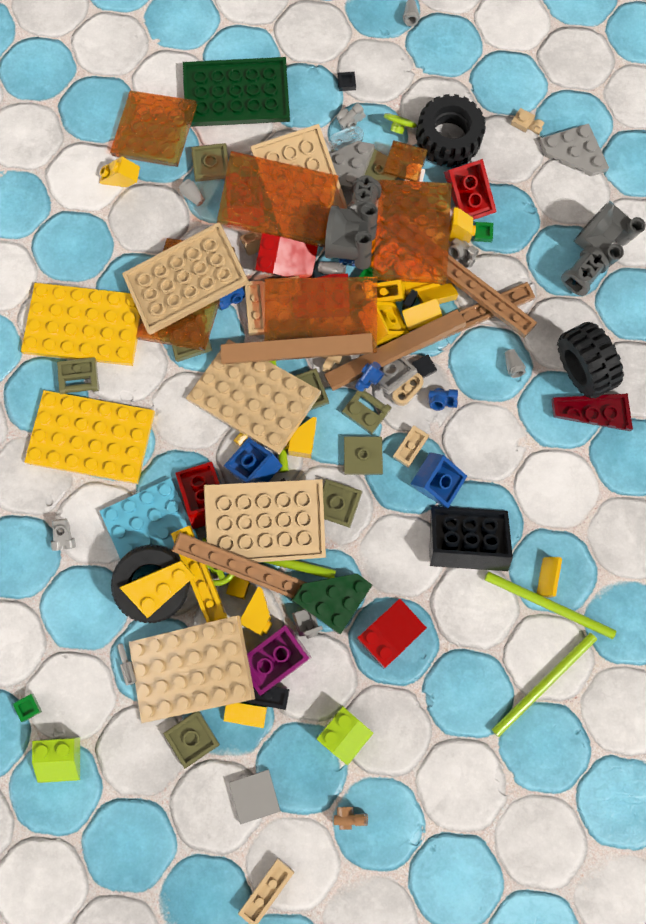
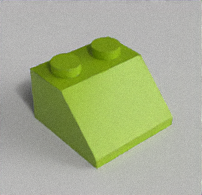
M342 706L316 739L346 765H349L373 735V732Z
M80 737L32 741V765L38 783L80 780Z

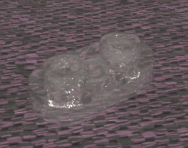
M351 126L333 134L330 138L332 150L337 151L356 141L362 142L363 130L358 126Z

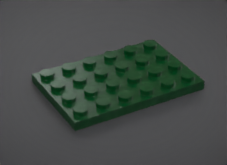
M286 57L183 62L186 127L290 122Z

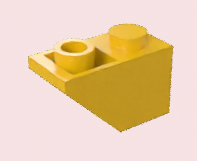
M122 156L101 168L99 183L129 187L137 183L140 166Z

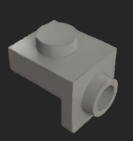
M301 610L292 613L299 637L306 636L309 639L317 636L318 631L323 630L322 626H318L316 618L307 611Z

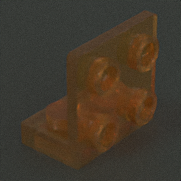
M393 140L383 172L402 179L418 182L428 150Z

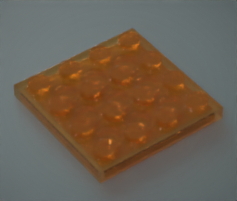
M130 90L111 147V155L178 167L197 106L196 101Z

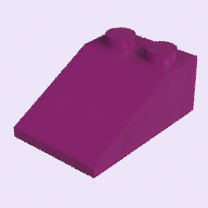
M289 625L282 627L247 654L253 687L261 696L312 658Z

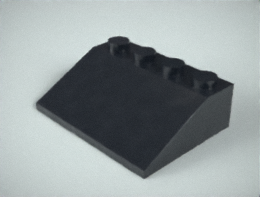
M431 506L430 566L509 571L513 554L508 511Z

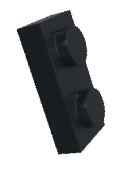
M273 686L260 696L253 687L255 699L246 701V703L286 710L290 689Z

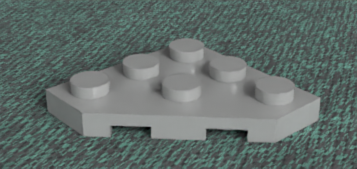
M589 124L540 138L539 144L545 157L551 160L553 158L557 159L567 167L584 171L588 176H595L607 172L609 169Z
M356 141L330 154L341 189L351 191L353 181L365 175L375 149L374 144Z

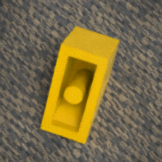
M454 207L449 223L448 241L452 242L457 238L470 243L471 237L475 236L476 232L473 218L461 209Z
M402 280L364 285L366 304H370L373 301L401 302L406 300L405 283Z
M312 417L297 428L285 446V449H288L289 456L311 459L317 417Z

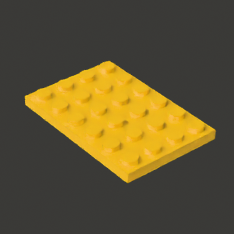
M35 283L21 352L29 355L73 360L95 357L96 361L100 363L133 366L141 316L131 293Z
M43 390L24 462L40 467L138 484L155 411L73 395H60V393Z

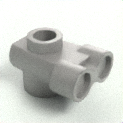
M360 103L355 104L350 111L343 109L338 113L337 120L344 132L348 129L353 130L357 122L362 121L366 117Z
M457 238L452 241L448 249V254L455 260L460 258L469 268L473 266L475 258L479 253V250L474 246H469L466 241H461Z
M67 518L53 520L52 551L75 548V538L71 536L70 524ZM63 528L64 532L61 533L57 529Z

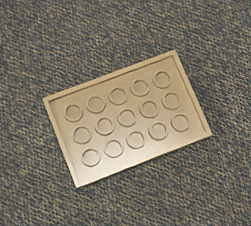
M320 125L310 126L250 146L281 237L308 244L325 240L331 206L336 205L339 208L347 209V204Z
M220 222L122 273L144 326L150 335L250 283Z
M228 339L225 344H236V343L233 342V341H231L230 339ZM220 350L186 399L280 455L321 395V391L269 361L223 365L221 363Z
M322 479L204 485L206 543L254 562L326 558Z
M233 616L129 642L132 667L136 678L135 686L141 723L255 699L240 616Z

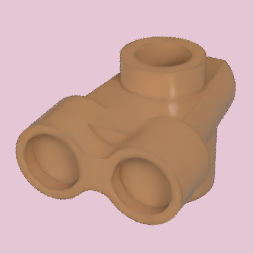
M337 807V815H334V825H339V830H352V825L368 826V814L354 815V807Z

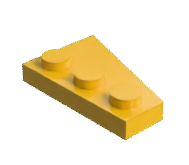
M178 561L138 580L125 584L120 589L148 618L195 575L182 561Z

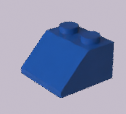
M248 438L224 465L242 483L269 482L283 466L273 453L251 438Z
M430 452L410 484L423 495L449 508L466 480L467 475L444 455Z

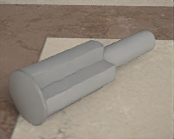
M121 643L117 646L122 660L120 667L126 685H132L136 682L132 662H128L124 646Z

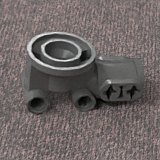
M363 175L353 181L351 187L352 200L348 204L347 209L339 208L336 205L331 206L326 229L325 257L329 259L334 257L354 260V264L358 269L370 267L372 241L376 238L378 208L376 203L381 196L382 188L380 183L371 176Z
M609 200L574 239V242L583 250L573 267L562 274L561 280L564 286L574 294L586 295L591 289L590 285L598 275L604 273L623 257L624 250L622 246L627 245L645 230V221L640 217L630 219ZM574 279L577 281L576 285L572 284Z

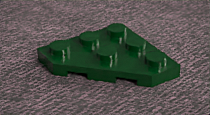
M357 573L301 584L291 600L337 634H341L371 589L372 584Z

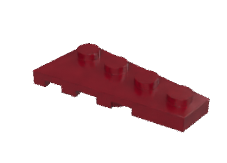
M628 393L601 395L597 398L572 396L555 397L552 399L554 418L625 431L633 430Z

